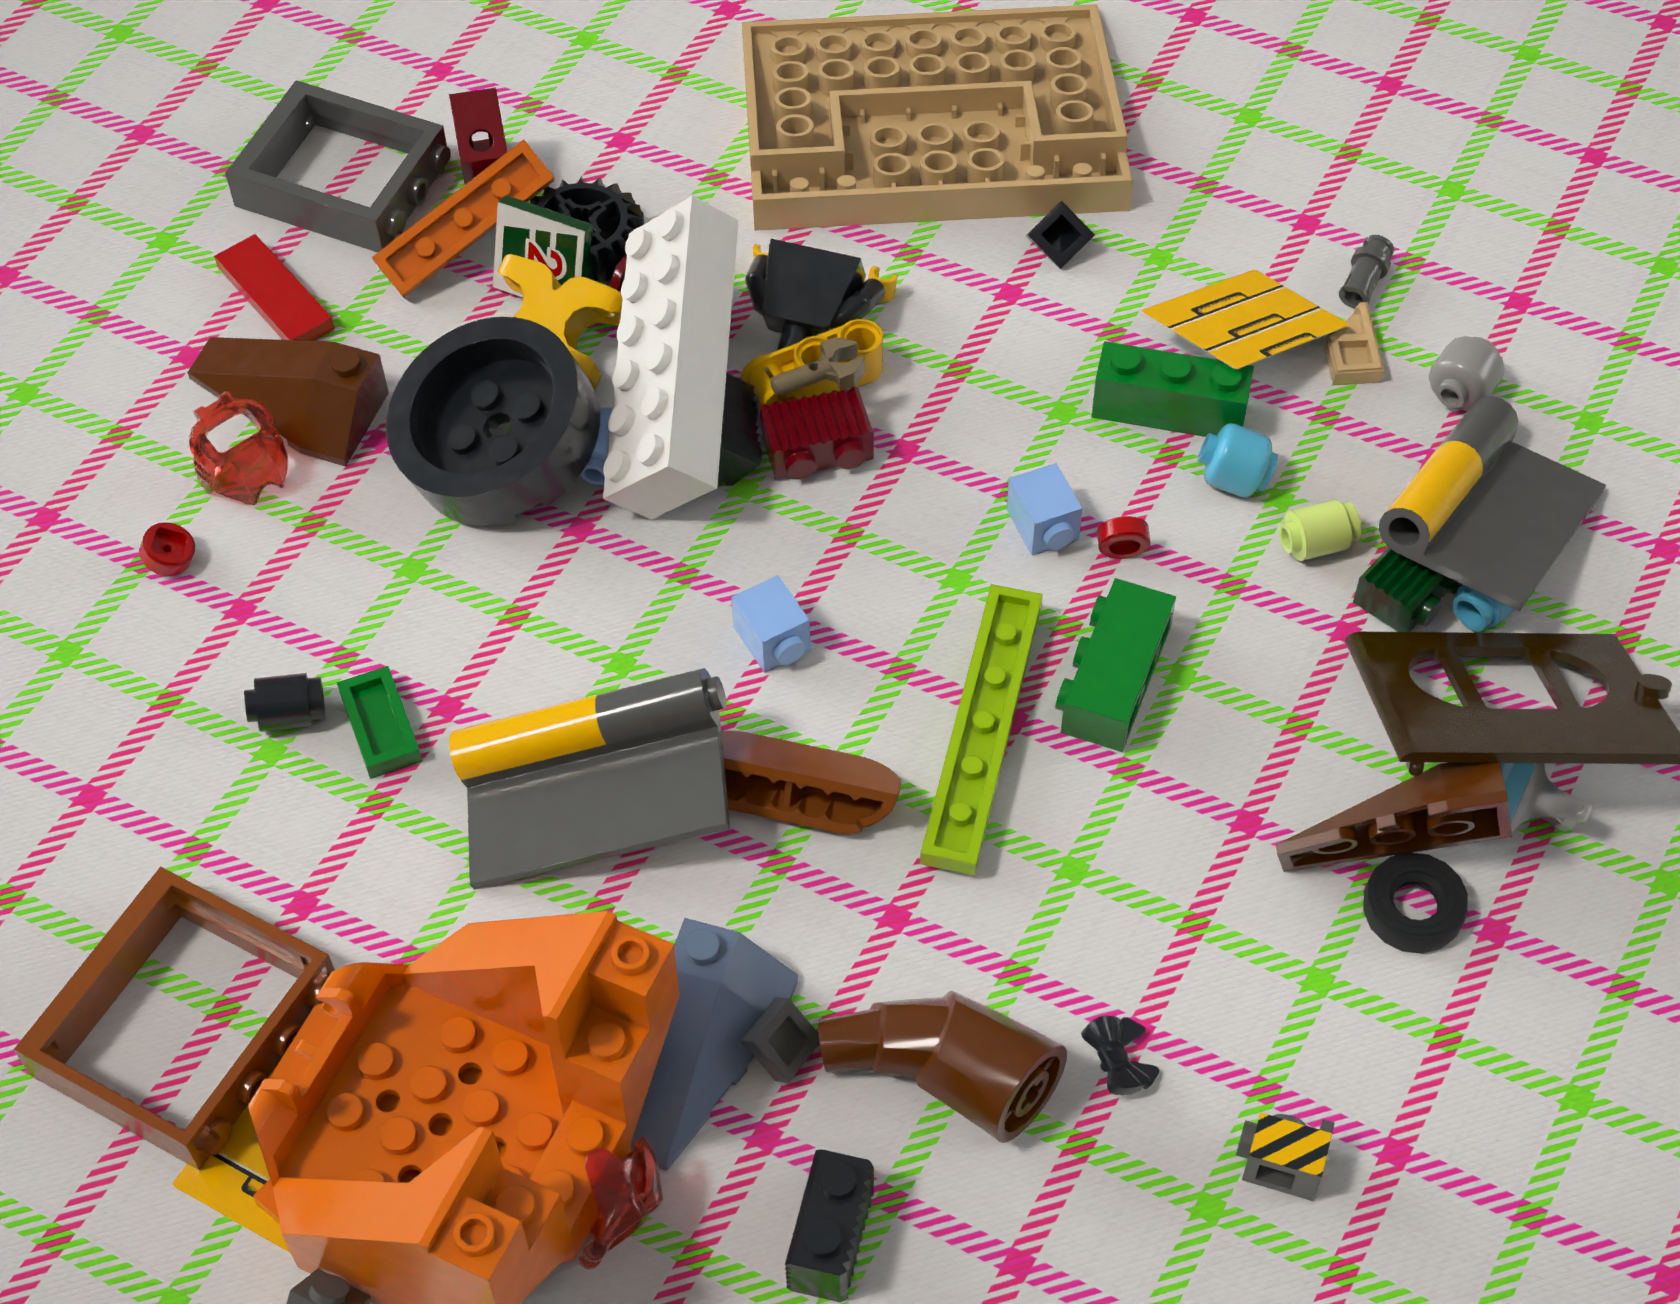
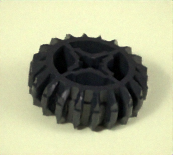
M581 176L578 183L568 184L562 179L559 188L554 189L547 186L542 196H534L530 200L531 204L593 224L589 279L601 284H605V281L608 280L611 281L616 266L627 255L625 245L629 233L645 224L643 211H641L640 205L635 203L632 194L629 192L622 193L618 183L605 187L601 178H598L593 183H586Z

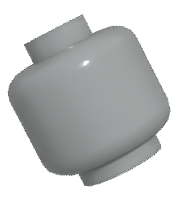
M1463 336L1455 338L1445 347L1431 366L1429 373L1430 385L1440 402L1445 406L1468 411L1477 400L1489 397L1494 393L1503 379L1504 363L1498 349L1490 341L1481 337Z

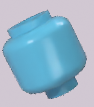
M1230 423L1225 425L1217 436L1211 433L1207 434L1197 461L1205 464L1204 480L1207 484L1239 497L1247 498L1254 494L1256 490L1264 492L1277 465L1278 454L1272 452V442L1269 437Z

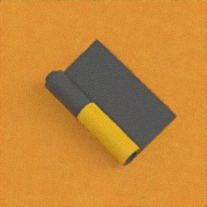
M1489 396L1477 400L1386 510L1379 521V532L1384 543L1396 553L1520 612L1604 492L1606 484L1512 442L1518 428L1519 420L1517 413L1511 404L1504 399Z
M702 668L452 731L449 738L452 764L457 776L467 788L469 876L471 887L475 890L730 829L719 710L726 708V696L720 678L718 676L711 677L709 672Z

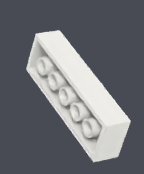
M690 196L641 227L629 233L625 245L627 259L625 280L621 287L623 300L621 320L617 330V361L612 377L614 391L612 411L608 419L609 442L607 459L603 467V474L605 476L603 499L651 520L717 489L738 220L694 196Z

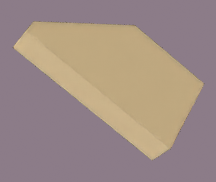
M1361 302L1355 307L1354 313L1345 321L1349 326L1329 333L1326 336L1324 350L1332 385L1382 382L1384 367L1368 302Z

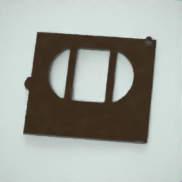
M1360 631L1348 635L1345 639L1346 645L1400 762H1407V769L1412 776H1418L1423 772L1424 762L1680 764V732L1658 700L1668 698L1672 683L1669 679L1660 675H1642L1615 634ZM1432 657L1437 658L1462 706L1443 701L1422 690L1410 677V669L1423 660ZM1460 657H1525L1529 659L1557 709H1492L1486 707ZM1552 659L1570 664L1592 675L1605 688L1607 692L1606 698L1589 708L1581 707Z

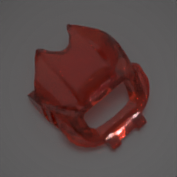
M226 391L219 395L218 400L207 407L201 406L193 411L197 422L193 425L189 435V447L193 454V465L198 481L208 494L216 492L227 498L254 506L257 504L262 490L267 485L273 484L280 488L284 487L288 470V454L280 434L273 426L274 418L265 405L251 398L241 397L233 399L230 393ZM240 413L250 419L259 430L222 453L218 452L207 439L208 432Z
M644 1136L634 1143V1150L628 1154L626 1159L615 1156L605 1148L594 1149L585 1159V1169L598 1213V1218L590 1231L594 1241L583 1248V1255L578 1258L582 1267L587 1270H593L598 1267L603 1256L637 1231L644 1224L648 1215L663 1202L657 1159L652 1147Z

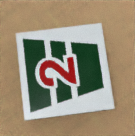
M508 195L504 196L498 201L493 287L523 297L522 294L511 290L503 276L498 273L503 258L508 254L545 264L561 286L570 278L580 276L589 279L593 224Z

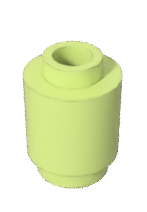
M1337 499L1289 510L1285 514L1284 523L1279 525V538L1286 553H1292L1298 561L1347 550L1350 548L1351 543L1360 540L1362 534L1361 521L1355 506L1349 501L1341 503Z

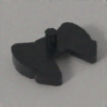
M1105 1015L1092 1020L1082 1030L1081 1036L1097 1050L1101 1060L1100 1067L1104 1072H1108L1107 1088L1109 1092L1114 1095H1131L1142 1088L1148 1089L1158 1076L1159 1068L1154 1065L1130 1061L1124 1049L1125 1046L1139 1039L1145 1033V1028L1128 1017H1123L1120 1020L1118 1017Z

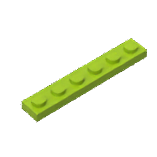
M994 584L990 586L920 852V864L974 876L976 874L1042 607L1043 594Z

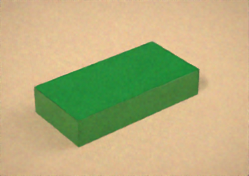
M389 666L336 682L370 779L422 762L419 747Z

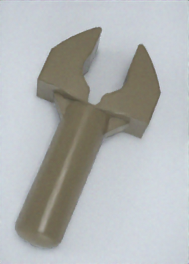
M836 337L820 342L821 356L818 361L773 376L770 381L772 390L776 395H782L824 379L834 381L840 391L851 388L859 382L865 372V356L855 358L848 363H840V361L858 356L857 342Z

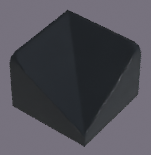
M1063 201L1059 202L1026 235L1059 269L1095 236Z

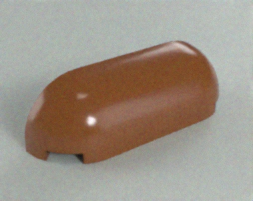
M721 731L728 810L835 833L856 834L862 832L864 827L871 826L882 820L885 816H888L896 804L901 788L900 779L890 768L877 761L858 755L748 732Z

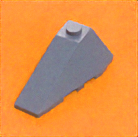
M684 918L674 944L680 995L631 1141L632 1154L629 1160L666 1171L711 1116L710 1111L732 1084L736 1086L747 1072V1065L754 1056L741 1042L742 1038L776 997L789 998L791 1000L798 982V974L742 933Z

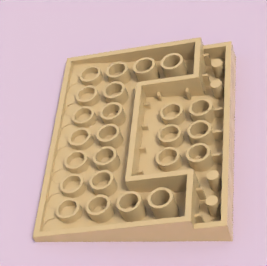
M1097 4L742 22L754 231L1044 216L1061 201L1074 214L1131 210L1133 179L1126 153L1127 132Z

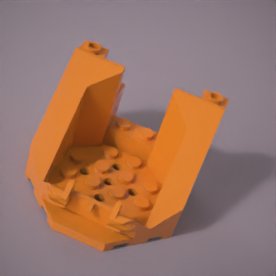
M610 911L468 923L411 964L360 962L346 965L331 972L316 996V999L323 1003L314 1006L270 1078L263 1080L248 1104L255 1133L273 1186L281 1234L297 1267L310 1274L319 1268L328 1274L341 1277L350 1286L371 1296L370 1302L374 1304H521L558 1265L576 1259L632 1154L631 1141L680 995L674 944L618 921L617 915ZM474 1067L481 1070L482 1077L478 1082L465 1084L460 1081V1075L465 1069ZM386 1095H396L400 1098L398 1107L390 1112L378 1109V1102ZM447 1118L453 1122L452 1129L447 1134L439 1136L430 1131V1127L435 1120ZM496 1141L506 1146V1151L502 1157H500ZM414 1169L421 1172L409 1183H400V1178L406 1171Z

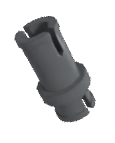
M1370 235L1369 238H1365L1363 246L1354 252L1351 259L1352 269L1339 291L1340 300L1348 307L1355 309L1361 302H1368L1369 304L1370 297L1378 280L1383 279L1387 275L1391 266L1389 258L1394 253V246L1390 240L1380 235Z

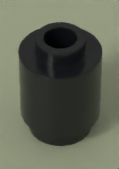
M307 673L254 678V689L244 690L247 722H258L260 732L312 727V721L326 720L321 677L308 678Z

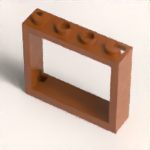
M160 866L17 1044L14 1051L32 1077L200 1171L211 1155L218 1154L225 1147L231 1136L233 1124L248 1106L263 1080L268 1079L314 1006L323 1003L318 1001L316 996L331 972L335 971L329 954ZM181 917L298 978L185 1130L176 1127L65 1065Z

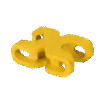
M506 255L503 258L498 273L503 276L511 290L523 295L522 307L514 317L536 322L556 334L586 373L594 391L601 380L602 372L597 369L595 362L589 356L576 350L578 337L585 328L596 323L619 326L623 300L621 292L580 276L570 278L561 286L545 264L517 255Z

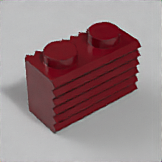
M853 386L849 390L845 389L839 392L833 390L829 394L823 392L819 396L813 394L810 398L803 396L800 400L793 398L790 402L783 400L780 404L774 402L770 406L764 404L760 407L762 440L769 457L774 479L785 477L804 479L811 476L815 471L838 466L842 469H853L863 464L864 461L874 459V433L858 387Z

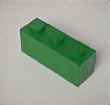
M1104 341L1095 379L1091 418L1206 437L1208 433L1217 436L1219 431L1227 424L1232 423L1243 427L1254 366L1247 365L1234 369L1221 360Z
M1115 578L1108 596L1099 595L1097 597L1089 623L1090 626L1095 627L1091 638L1081 637L1073 659V667L1078 668L1074 680L1065 678L1057 696L1055 709L1063 711L1061 733L1123 753L1171 629L1176 596Z

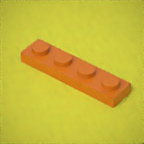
M523 139L380 250L372 259L400 295L405 298L496 227L499 200L508 195L528 202L553 183L554 176Z

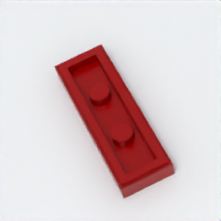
M256 234L214 256L218 269L282 340L314 341L335 329L332 317Z

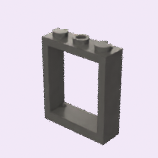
M296 80L225 172L235 207L378 253L391 243L398 233L402 234L407 219L417 206L423 204L427 197L428 189L437 176L445 172V165L450 161L451 152L449 147H447L443 125ZM315 125L408 154L371 207L276 177Z

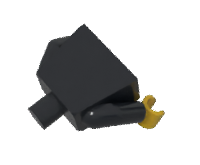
M771 238L768 253L761 252L760 244L753 246L754 259L745 277L754 310L763 316L769 330L782 333L777 347L778 351L796 344L805 338L840 327L851 320L862 319L879 302L891 301L895 295L898 275L893 274L889 279L878 278L879 267L872 266L869 270L868 279L865 281L866 274L862 260L859 257Z

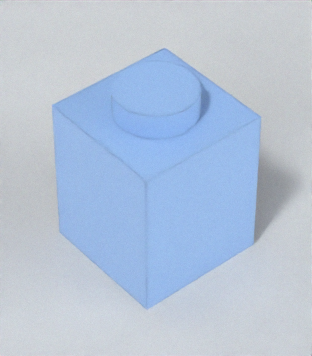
M1057 463L1009 478L1007 511L1031 555L1047 550H1059L1068 546L1071 542L1079 540L1082 507Z
M779 575L731 597L734 629L764 673L779 665L792 664L800 659L804 653L811 650L810 620Z

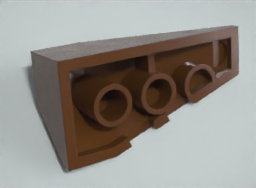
M210 337L187 372L190 380L230 407L238 406L253 416L254 422L266 431L271 428L287 440L288 446L300 454L345 467L389 394L380 354L329 341Z
M1500 762L1441 763L1422 772L1418 776H1414L1276 844L1277 856L1282 869L1286 872L1511 838L1509 803Z

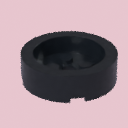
M491 317L473 321L451 330L432 342L413 360L400 378L389 403L386 419V437L389 451L398 469L433 508L444 516L460 523L477 526H495L518 521L517 514L525 512L540 503L547 507L572 486L585 469L595 449L600 429V406L595 398L590 379L556 334L548 328L527 319ZM511 420V428L506 435L491 439L492 433L489 431L490 428L496 429L501 424L509 423Z

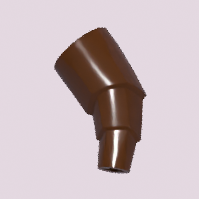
M949 991L943 997L873 1003L869 1010L818 1021L821 1056L827 1073L873 1068L878 1073L915 1078L918 1087L979 1126L1001 1143H1006L1016 1138L1039 1115L1055 1091L1067 1061L1065 1046L994 1009L954 991Z

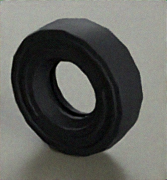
M1399 854L1389 857L1372 872L1364 889L1363 911L1370 929L1384 943L1404 952L1423 954L1443 948L1458 935L1468 914V893L1461 877L1446 862L1429 854ZM1410 885L1422 887L1434 896L1437 903V911L1430 918L1423 920L1408 918L1396 908L1394 903L1395 892L1402 887Z

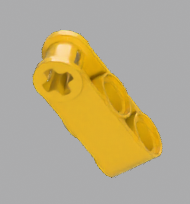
M867 319L851 320L840 327L805 338L796 344L778 351L759 355L746 364L741 372V380L755 386L753 391L760 401L759 409L764 404L770 406L774 402L780 404L783 400L790 402L793 398L800 400L803 396L810 398L813 394L819 396L823 392L828 394L833 390L839 392L838 385L834 381L826 379L782 395H776L770 383L771 378L775 375L818 361L821 356L820 342L836 337L857 342L858 356L840 361V363H848L855 358L865 356V372L855 387L870 384L880 377L883 369V333L881 328L875 322Z

